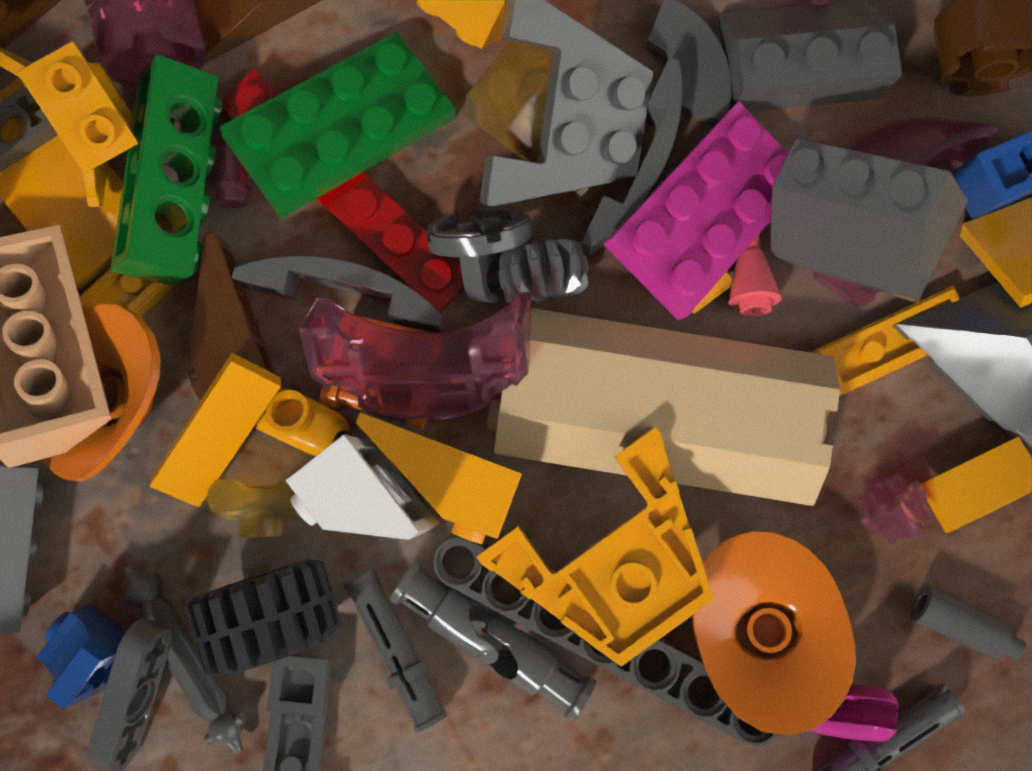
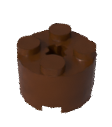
M951 0V4L946 6L934 19L933 31L940 85L943 88L952 84L955 85L956 95L983 96L1009 90L1008 80L1023 76L1030 71L1032 75V0Z

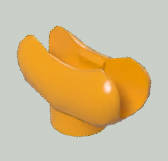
M280 387L254 426L261 432L313 456L319 455L333 444L338 432L344 431L349 433L350 431L348 421L340 413L302 395L298 391Z

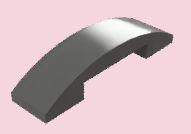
M669 57L647 104L645 123L658 128L657 134L624 203L622 204L603 196L581 242L583 254L587 256V259L605 248L603 244L648 197L660 178L675 140L681 114L682 76L680 62L677 59Z
M284 256L250 262L233 270L232 279L248 290L295 300L299 283L304 281L391 301L388 315L394 323L440 334L445 332L446 323L443 316L427 300L400 281L366 266L327 257Z
M291 655L273 662L266 710L271 711L263 771H321L328 712L330 659Z

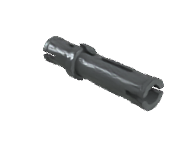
M374 568L345 583L344 587L348 590L366 626L367 632L390 675L386 682L390 690L397 689L417 733L438 723L448 714L443 709L425 673L429 669L425 659H418Z
M940 684L926 694L925 697L898 713L897 732L892 738L882 742L850 739L846 742L847 748L812 771H882L893 761L935 735L936 732L946 725L964 716L966 713L965 709L956 695L950 689H947L944 684Z

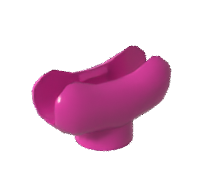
M851 684L845 700L832 717L815 729L809 730V732L861 741L882 742L889 740L897 732V698L892 692L881 687Z

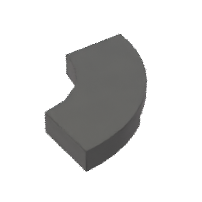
M664 0L648 38L646 49L661 57L665 63H667L669 57L679 60L682 76L681 113L714 126L729 110L731 76L726 55L714 32L698 14L677 0Z

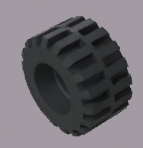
M312 559L281 567L200 594L184 606L202 670L207 675H229L280 660L324 642L342 627L324 561Z

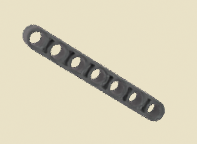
M454 536L443 542L436 550L433 559L434 571L438 578L451 588L743 743L752 746L765 745L777 735L761 732L751 725H739L738 717L717 695L714 687H712L711 693L702 700L689 699L688 688L693 679L698 676H708L701 658L660 638L626 664L619 666L562 623L557 625L546 623L539 613L541 606L534 600H529L521 593L511 600L499 598L492 589V580L497 573L491 572L477 559V556L489 546ZM463 546L472 552L475 564L471 572L465 575H457L447 568L445 556L449 548ZM652 649L663 651L665 662L663 668L658 673L646 675L639 671L638 663L643 653Z

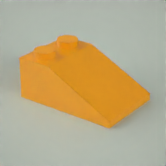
M361 412L359 413L356 424L443 519L454 523L451 533L479 544H483L486 535L498 539L522 473Z

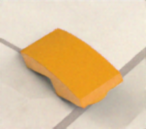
M1018 436L918 486L947 534L1031 493L1032 457Z

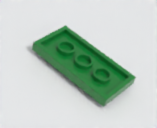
M395 32L221 125L220 129L226 143L282 219L454 120L456 108L400 34Z

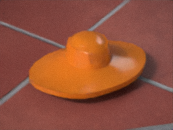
M100 303L84 311L112 419L66 453L42 459L44 464L55 475L68 481H86L102 471L121 451L133 433L144 424L152 411L154 395L160 378V352L155 335L144 319L123 305Z
M751 531L726 539L711 551L703 562L714 600L692 615L693 630L705 671L717 695L736 717L761 732L790 736L813 730L832 717L845 700L853 682L856 665L855 641L841 593L826 566L809 549L793 539L773 532Z

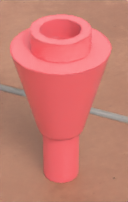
M760 234L737 259L728 304L730 307L740 310V314L744 316L768 314L772 311V306L782 300L765 253L761 250Z

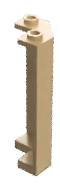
M521 306L517 308L514 327L503 326L499 357H505L508 360L501 400L491 399L486 429L487 431L496 432L494 454L626 475L614 456L656 427L662 436L665 452L677 484L810 506L815 505L829 471L833 445L824 444L827 433V417L829 411L836 412L838 410L840 386L834 356Z

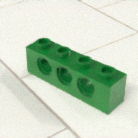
M158 54L154 56L139 74L131 130L139 144L128 149L110 271L172 286L177 285L197 272L201 264L203 250L202 243L197 242L199 225L204 221L209 208V194L204 192L205 178L213 167L216 155L215 146L210 144L211 132L219 119L222 108L221 98L216 97L218 76ZM169 117L178 120L184 127L185 133L177 130L172 125ZM162 165L169 166L176 172L179 183L172 181L165 175ZM155 213L161 214L169 220L172 226V233L165 232L158 226L155 220Z

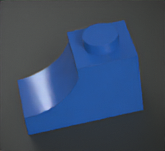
M95 606L72 612L66 611L61 614L47 629L44 637L49 641L36 657L45 664L53 678V685L45 696L64 710L104 691L118 645L126 630Z

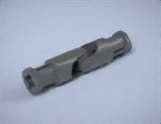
M416 561L408 569L389 599L395 605L402 603L426 619L429 629L481 661L530 696L539 694L563 710L564 717L571 722L581 713L597 682L590 676L584 678L557 660L558 654L496 615L482 603L451 587L447 588L423 572L422 565ZM475 628L484 631L482 636L476 632ZM505 645L510 651H503L501 648Z

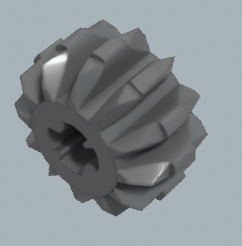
M549 239L543 242H532L512 250H506L500 256V270L498 273L500 286L504 290L506 302L513 305L539 304L569 298L570 296L580 294L589 285L587 256L583 254L582 244L573 239Z

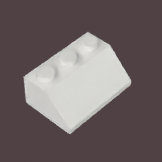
M343 435L286 480L295 493L290 497V501L297 513L309 525L313 526L318 523L323 530L410 540L439 524L394 464L370 439Z

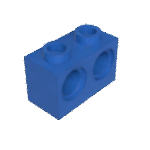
M1032 131L976 154L951 173L968 200L965 207L971 220L1032 195Z

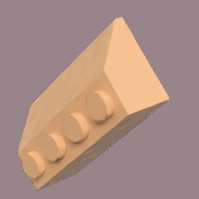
M60 224L0 237V460L8 468L66 453L112 419Z

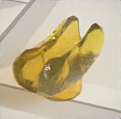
M223 478L216 480L207 492L210 510L218 518L239 520V537L283 536V519L301 517L290 501V497L295 493L286 480L274 485L246 486Z

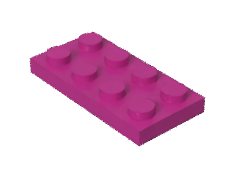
M738 101L717 121L603 245L679 321L687 317L771 221L772 187L789 153Z

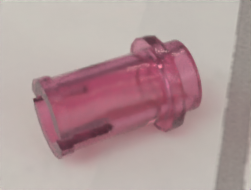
M224 138L216 140L214 144L216 148V183L210 186L211 195L216 197V204L225 208L245 207L248 205V198L253 195L252 187L247 184V171Z

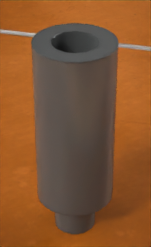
M929 585L919 591L911 608L912 621L985 656L998 659L1004 654L1014 660H1018L1025 652L1026 642L1012 635V626L1009 623Z

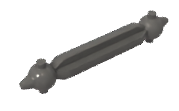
M129 566L124 570L127 584L125 596L121 598L122 603L125 606L132 604L140 607L141 618H147L171 630L172 643L166 664L196 714L210 722L209 733L205 735V741L208 744L216 743L226 746L233 753H239L243 750L240 734L242 724L246 721L244 714L240 712L236 715L226 711L225 694L213 675L203 673L197 649L170 604L157 597L158 586L162 583L160 576L154 575L151 577L141 574L133 566Z

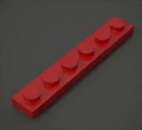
M252 69L221 100V110L233 120L278 96L280 93ZM364 172L316 198L331 215L406 286L427 300L440 314L465 290L460 262L454 257L438 256L429 252L426 230Z

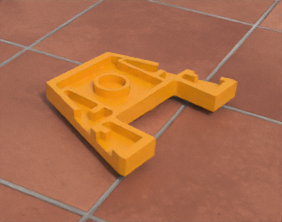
M656 427L614 456L617 463L645 499V507L559 570L552 571L520 526H517L477 556V559L491 572L494 571L520 590L521 594L529 600H534L561 620L563 625L619 666L626 664L714 600L705 568L679 495L677 482L674 479L665 452L662 436Z

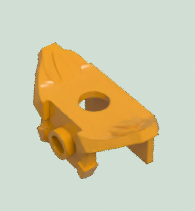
M75 41L66 44L34 63L0 48V66L21 78L83 171L88 206L101 207L104 205L108 161L139 144L131 130L133 113L101 63H88Z

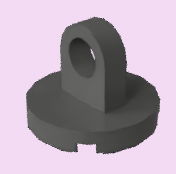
M516 208L475 209L474 212H470L469 220L458 222L457 215L450 214L434 220L425 228L429 252L438 256L460 257L465 293L469 300L474 303H496L500 300L504 292L501 289L498 275L500 256L504 251L523 245L533 237L531 217Z

